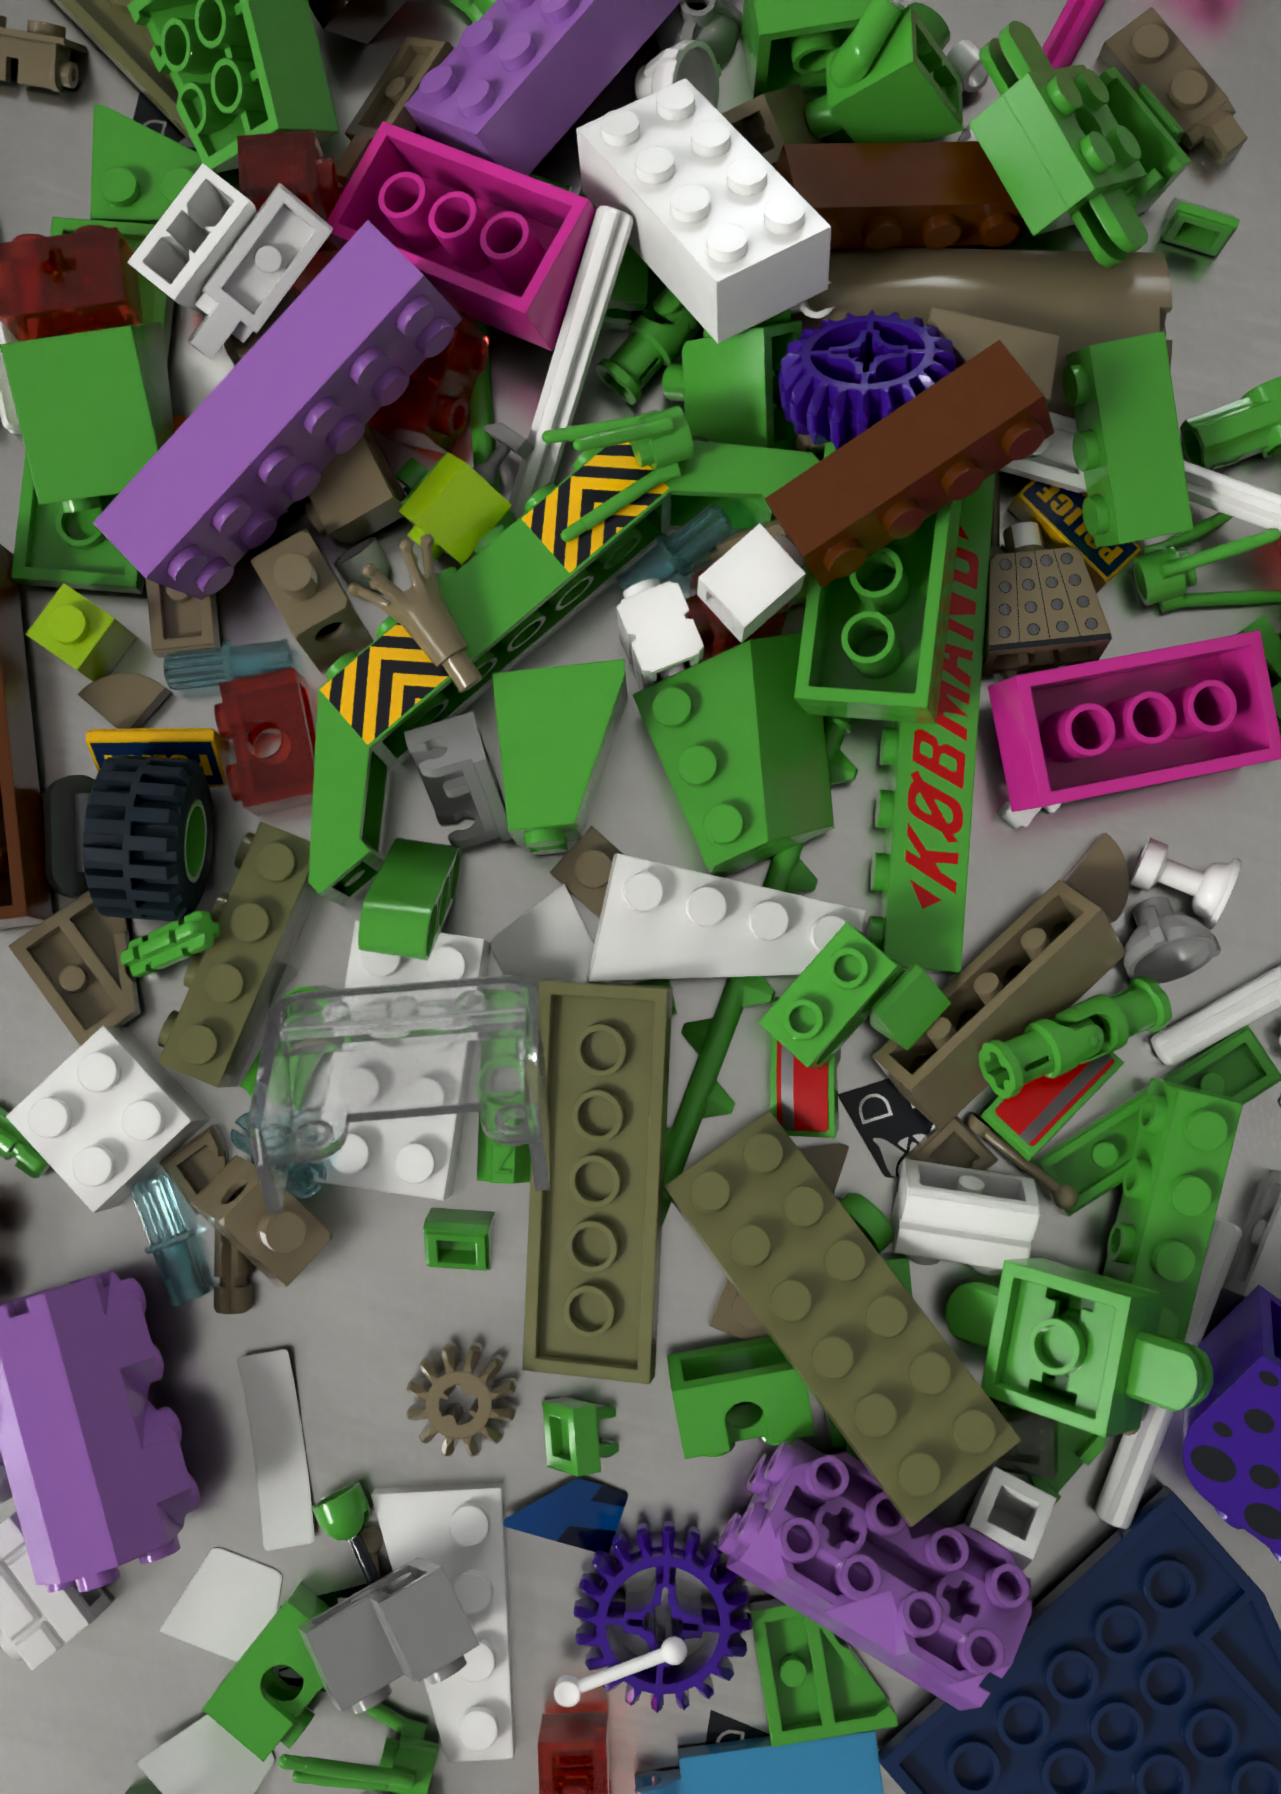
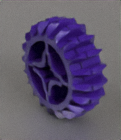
M872 310L867 316L857 317L848 312L843 320L833 321L824 319L821 322L820 329L808 328L802 330L801 338L788 344L787 355L781 359V371L778 374L781 406L785 412V420L793 422L796 434L810 435L814 445L832 442L837 450L957 369L952 341L940 337L938 327H924L922 318L914 317L904 320L901 319L899 312H894L889 316H878Z
M668 1520L663 1523L662 1539H651L648 1525L646 1523L638 1524V1544L632 1546L627 1537L622 1533L614 1535L612 1545L617 1559L607 1552L596 1551L593 1555L592 1564L599 1574L583 1573L580 1578L579 1588L589 1597L575 1601L574 1616L586 1622L576 1629L575 1638L578 1645L593 1646L586 1654L585 1660L589 1671L598 1670L606 1666L609 1668L638 1657V1655L622 1644L616 1636L612 1625H622L623 1633L639 1635L646 1641L650 1652L661 1648L663 1642L669 1637L676 1636L682 1640L702 1638L703 1632H711L704 1644L695 1652L686 1656L679 1665H670L664 1662L603 1685L608 1692L617 1688L623 1681L626 1682L625 1701L630 1707L639 1700L642 1691L651 1693V1708L657 1713L663 1708L664 1694H675L677 1705L685 1710L690 1705L689 1689L692 1687H696L700 1695L710 1700V1697L714 1695V1685L710 1674L712 1673L720 1679L730 1681L734 1676V1668L727 1656L738 1658L746 1655V1641L738 1633H744L752 1629L753 1622L750 1613L740 1609L750 1601L748 1586L733 1584L739 1575L726 1568L727 1561L717 1565L723 1554L722 1551L717 1549L718 1540L710 1542L702 1551L698 1550L701 1536L700 1530L696 1527H690L686 1532L683 1542L675 1540V1526L672 1521ZM656 1567L653 1582L648 1588L641 1592H626L624 1599L613 1598L618 1588L632 1575L644 1569ZM676 1568L684 1570L699 1579L710 1591L717 1606L702 1605L701 1598L684 1594L676 1584ZM666 1587L668 1606H671L670 1624H665L664 1639L660 1642L658 1641V1624L655 1623V1606L661 1605L662 1589Z

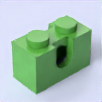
M770 1336L667 1355L672 1396L685 1459L701 1456H723L735 1447V1442L760 1437L770 1445H780L783 1441L790 1443L798 1438L815 1436L808 1387ZM741 1402H750L743 1406H734Z
M301 1582L229 1671L202 1708L207 1715L263 1762L279 1742L288 1749L292 1747L315 1716V1713L307 1705L322 1688L326 1691L297 1627L328 1610L330 1607ZM285 1665L291 1667L303 1677V1684L296 1688L290 1687L278 1676L275 1666Z

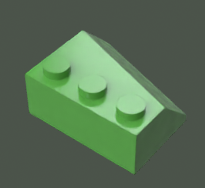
M133 0L127 5L135 25H145L155 43L150 51V56L159 73L170 74L179 93L176 109L202 163L213 172L219 173L303 154L339 132L335 107L331 98L319 40L316 35L308 0Z
M802 632L748 640L632 694L707 869L714 876L727 877L835 828L823 716L807 714L794 699Z

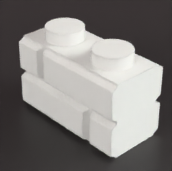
M651 578L636 583L623 592L625 599H622L621 603L617 606L619 638L629 663H633V673L640 690L703 661L704 645L694 620L688 619L689 608L679 583L668 581L661 584L658 578Z
M904 1159L898 1183V1192H896L891 1215V1225L894 1230V1240L892 1241L893 1253L904 1254L910 1261L920 1265H934L942 1260L967 1264L974 1271L984 1275L994 1276L1001 1274L1004 1260L1026 1259L1030 1256L1031 1241L1034 1240L1040 1217V1203L1034 1179Z
M16 1511L0 1524V1646L9 1657L16 1661L24 1660L29 1668L34 1670L90 1625L111 1602L101 1588L79 1592L76 1584L60 1591L48 1593L46 1585H36Z

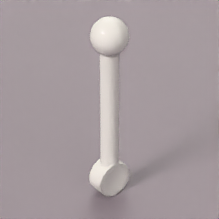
M676 1636L669 1637L663 1642L661 1648L583 1678L578 1679L569 1674L563 1675L557 1680L555 1685V1700L563 1707H573L580 1700L581 1694L664 1662L670 1665H679L687 1656L686 1644L681 1638Z

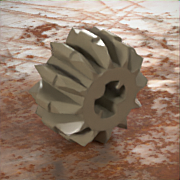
M454 1342L447 1343L442 1349L444 1365L437 1358L426 1355L420 1362L421 1370L428 1379L419 1377L412 1378L409 1381L407 1391L423 1400L416 1402L408 1408L407 1417L409 1420L414 1421L428 1418L429 1423L419 1435V1439L424 1444L432 1441L439 1432L446 1436L442 1444L443 1455L452 1456L458 1444V1439H463L466 1451L473 1457L479 1455L482 1449L481 1435L495 1444L503 1439L504 1430L497 1420H513L517 1407L501 1398L515 1392L517 1383L515 1378L494 1379V1376L499 1373L505 1363L502 1356L496 1355L484 1367L478 1363L482 1354V1344L473 1342L466 1354V1360H461L458 1347ZM456 1385L461 1386L464 1395L475 1394L477 1397L469 1412H464L460 1403L450 1404L448 1401Z

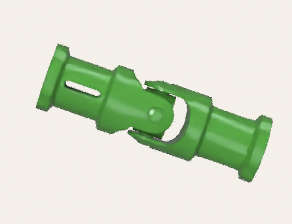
M666 286L648 308L643 310L629 326L631 335L609 359L602 358L595 367V371L602 382L615 395L626 403L634 405L642 396L641 389L662 365L667 367L672 364L682 353L685 341L692 340L703 327Z
M1138 976L1130 981L1125 990L1109 997L1104 994L1094 995L1060 1011L1055 1015L1054 1019L1041 1018L1025 1027L1023 1034L1005 1042L990 1040L984 1043L982 1050L978 1054L979 1066L984 1079L989 1083L994 1093L1002 1098L1010 1099L1020 1093L1024 1084L1042 1076L1057 1078L1074 1069L1079 1064L1090 1062L1123 1048L1127 1044L1128 1038L1145 1030L1150 1033H1157L1165 1029L1168 1022L1172 1019V1007L1167 994L1161 989L1155 979L1149 976Z

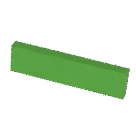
M1249 1025L1196 1053L1157 1079L1212 1091L1244 1105L1280 1082L1281 1074ZM1149 1084L1031 1159L1033 1163L1060 1185L1069 1184L1076 1189L1078 1202L1072 1209H1060L1064 1215L1071 1216L1123 1182L1126 1167L1132 1158L1139 1129L1140 1108L1147 1096Z

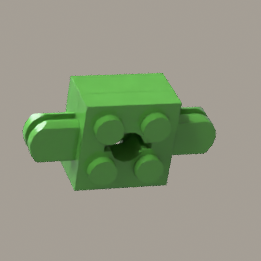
M1013 20L1000 31L999 38L991 39L980 49L979 53L983 66L1001 96L968 124L1033 236L1075 224L1095 260L1106 268H1114L1127 257V253L1136 252L1147 243L1148 239L1146 228L1125 194V191L1147 175L1139 161L1141 158L1140 146L1134 135L1126 127L1118 125L1106 104L1109 101L1108 90L1094 71L1086 69L1084 64L1053 69L1032 30L1022 22Z
M1044 1258L1004 1260L1000 1285L987 1281L960 1285L950 1295L946 1305V1322L950 1333L961 1342L987 1350L981 1388L988 1397L1104 1438L1140 1429L1144 1402L1175 1412L1199 1405L1209 1395L1213 1385V1368L1208 1355L1195 1345L1157 1334L1164 1293Z

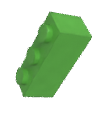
M1165 331L1090 345L1065 355L1067 366L1062 376L1063 392L1068 404L1074 407L1077 432L1073 437V456L1078 469L1084 472L1087 497L1083 502V520L1088 533L1094 536L1095 548L1120 545L1193 530Z

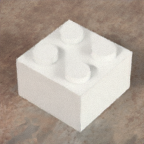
M105 1025L96 1031L6 1116L93 1213L117 1207L161 1166V1161L177 1151L211 1119L127 1027Z

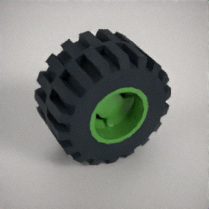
M112 755V757H108L104 761L96 776L89 795L84 820L83 862L85 878L93 904L96 906L97 911L106 917L177 921L179 919L181 921L184 919V916L193 913L201 901L211 865L213 807L204 771L198 761L193 759Z

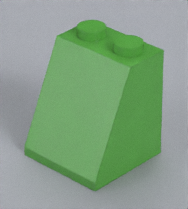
M161 322L0 344L39 505L61 502L63 513L79 512L101 507L99 496L120 493L175 433Z
M624 659L492 673L508 831L518 846L529 847L531 855L565 852L568 850L567 841L579 840L583 834L628 699Z

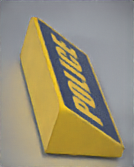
M1032 480L1015 496L1008 509L1022 522L1039 523L1043 542L1049 549L1066 547L1078 549L1082 554L1097 594L1142 549L1135 542L1095 548L1094 536L1088 533L1083 520L1082 508L1087 495L1084 492L1076 493Z
M212 728L90 729V731H86V743L98 772L104 761L108 757H112V755L193 759L198 761L200 767H202L209 787L227 785L229 741Z

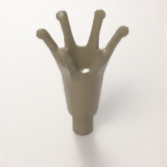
M430 534L421 537L422 561L426 578H424L418 567L417 562L419 558L413 553V542L409 539H403L399 547L412 583L409 590L402 591L389 581L373 564H365L362 572L365 577L371 578L369 581L370 588L380 591L390 601L356 582L350 583L347 590L350 595H358L375 604L400 623L437 668L443 666L459 691L464 692L477 684L483 677L465 652L469 646L442 597L433 563L432 546L434 538Z

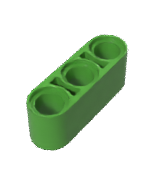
M398 837L394 840L364 899L358 931L359 950L428 961L455 897L461 863V848L459 846Z

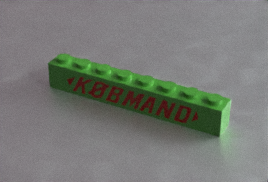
M995 473L983 480L980 487L974 493L962 500L936 724L893 721V727H883L880 765H890L888 790L879 789L875 827L885 828L884 853L874 852L870 879L871 890L881 891L879 916H869L866 937L905 971L911 964L913 966L918 964L927 974L954 975L961 973Z

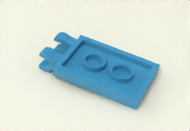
M875 1730L776 1747L771 1746L770 1736L678 1748L680 1769L646 1771L635 1774V1794H884Z

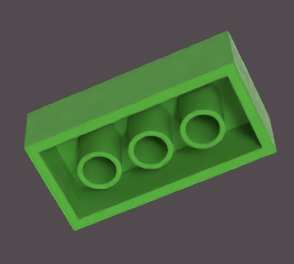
M832 442L825 443L824 458L836 451ZM963 499L953 500L926 518L914 533L905 538L893 540L866 558L859 569L846 577L836 578L821 588L812 573H809L794 699L807 714L936 724Z

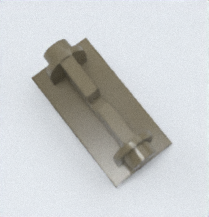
M0 15V81L11 82L12 58L19 59L17 83L50 89L63 93L66 87H76L78 67L75 62L70 61V50L87 53L86 46L65 39L66 28L63 26L28 20L27 31L6 28L7 17Z

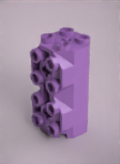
M112 1270L71 1281L69 1285L51 1287L0 1304V1450L36 1585H46L48 1593L60 1591L76 1584L79 1592L100 1588L120 1578L119 1566L139 1557L140 1563L145 1564L176 1553L181 1548L177 1534L183 1529L186 1514L197 1510L200 1501L198 1486L194 1478L187 1472L181 1450L182 1429L177 1415L167 1406L156 1410L147 1399L150 1384L162 1379L164 1363L158 1348L152 1343L144 1316L146 1310L144 1291L134 1278L121 1281Z
M798 1438L790 1444L783 1441L772 1457L764 1454L755 1466L746 1486V1489L754 1494L744 1515L742 1516L736 1512L720 1537L717 1549L728 1555L726 1568L956 1709L962 1711L981 1708L991 1693L979 1685L990 1672L1001 1679L1013 1664L1032 1614V1601L1028 1599L1031 1590V1579L1026 1577L1025 1573L1016 1566L1012 1553L964 1523L946 1528L925 1516L913 1527H909L865 1465L847 1452L825 1455Z

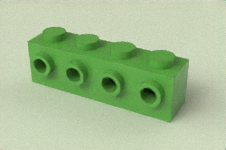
M1151 1077L1147 1096L1140 1108L1139 1129L1132 1158L1124 1174L1123 1194L1116 1223L1112 1227L1108 1239V1256L1103 1276L1164 1293L1157 1334L1184 1342L1243 1103L1212 1091Z

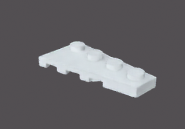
M617 853L613 856L586 981L800 975L846 922L861 932L866 910Z
M503 1482L375 1488L371 1493L392 1570L395 1571L417 1557L443 1566L480 1644L464 1654L467 1664L451 1677L433 1685H429L427 1679H424L447 1762L513 1759L515 1753L506 1528L503 1525L505 1519Z

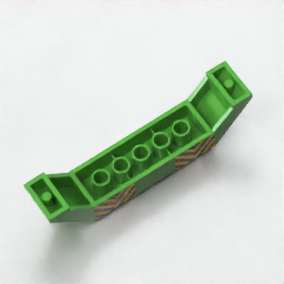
M693 440L694 457L678 462L681 472L680 478L659 484L592 529L585 531L570 542H564L561 539V532L653 471L651 464L644 467L638 465L630 442L585 450L576 459L573 465L575 471L558 486L548 483L537 490L524 506L526 513L508 528L503 524L498 525L485 534L475 547L477 554L460 569L457 570L452 566L436 576L442 597L469 646L465 652L483 677L477 684L464 692H460L444 667L437 668L404 627L391 616L387 617L377 628L375 634L378 638L359 654L356 651L346 653L335 661L326 672L328 680L318 688L309 884L320 896L343 906L375 879L384 861L380 850L389 769L409 753L404 735L405 731L449 719L493 681L492 673L504 672L670 529L741 532L755 527L759 523L764 527L767 522L775 520L776 518L765 498L820 462L819 459L812 452Z

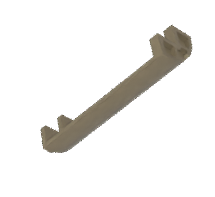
M888 248L880 251L870 249L830 250L828 279L832 283L828 284L827 290L807 299V302L816 311L835 307V309L829 315L822 318H810L803 312L792 313L791 320H802V330L808 328L820 329L821 322L824 319L833 321L843 320L848 312L855 317L867 316L873 310L875 315L889 316L894 312H899L901 319L904 320L919 317L922 318L925 326L931 307L1058 335L1059 344L1048 411L1075 419L1074 407L1068 404L1063 392L1062 376L1067 366L1065 355L1090 345L1165 331L1166 337V315L1171 312L1173 305L1170 275L1163 253H1127V257L1114 268H1106L1095 260L1091 251ZM1166 340L1171 369L1172 340Z

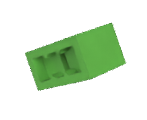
M846 922L758 1023L807 1068L821 1070L869 1016L872 1006L898 980L905 970L862 932Z

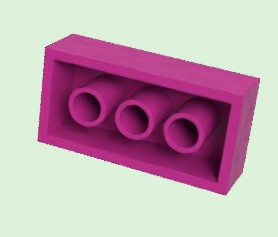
M382 121L326 222L334 228L328 238L340 251L363 224L369 220L430 281L456 312L552 351L558 340L596 210L588 198Z
M1260 630L1017 675L987 686L1012 812L1281 759V736Z

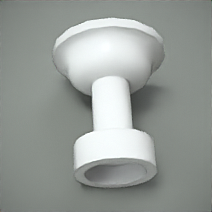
M1149 838L1137 862L1130 885L1148 892L1159 882L1193 896L1192 909L1194 913L1200 916L1204 921V926L1211 930L1227 904L1242 862L1238 858L1232 859L1230 863L1215 862L1207 867L1203 873L1168 859V844Z

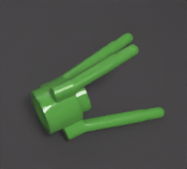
M679 405L659 412L654 410L636 417L544 431L542 439L545 443L574 441L573 447L577 451L604 448L630 442L638 465L644 467L651 464L653 467L652 472L561 532V539L564 542L572 541L659 484L681 477L678 462L694 457V444L688 422Z
M1219 512L1193 525V530L1183 531L1165 541L1143 547L1144 554L1133 559V574L1141 600L1147 606L1159 603L1162 613L1182 607L1281 603V590L1186 593L1188 587L1195 586L1197 583L1196 568L1275 542L1280 538V532L1277 529H1270L1192 555L1188 549L1177 551V549L1231 520L1232 516Z
M379 1703L364 1712L399 1732L400 1737L399 1740L386 1737L378 1766L283 1754L278 1760L280 1768L294 1771L292 1779L295 1783L385 1791L393 1794H427L438 1755L439 1743L424 1740L426 1723L407 1719Z

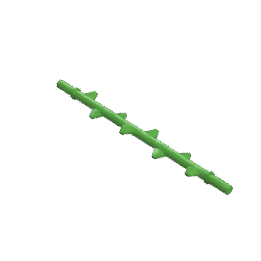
M823 716L830 784L834 785L853 781L857 776L858 769L840 750L846 733H851V718ZM805 842L773 856L762 887L792 894L815 890L818 879L800 859ZM763 976L728 977L713 1018L687 1022L682 1028L681 1034L699 1056L672 1128L666 1129L664 1186L682 1174L702 1118L732 1114L735 1102L717 1082V1078L743 1008L770 1003L775 997V990ZM663 1192L662 1226L672 1202L665 1192Z

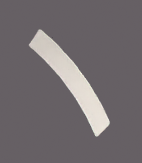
M286 1349L240 1356L237 1362L244 1390L253 1445L263 1547L269 1551L311 1544L315 1540L308 1465L289 1353Z

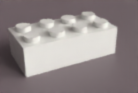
M686 78L576 128L582 192L597 209L600 206H609L624 211L633 217L634 223L628 244L717 344L828 289L831 226Z
M355 920L313 1181L444 1201L453 1194L483 1001V986H485L491 950L490 943L485 939L440 933L428 961L359 950L358 931L360 921Z

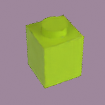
M447 452L399 509V512L414 525L407 536L419 547H421V537L430 534L434 538L432 554L436 561L445 552L463 565L474 552L481 538L495 527L511 508L512 504L469 464Z
M65 583L62 584L26 633L28 637L92 681L110 675L137 638L135 634L118 620Z

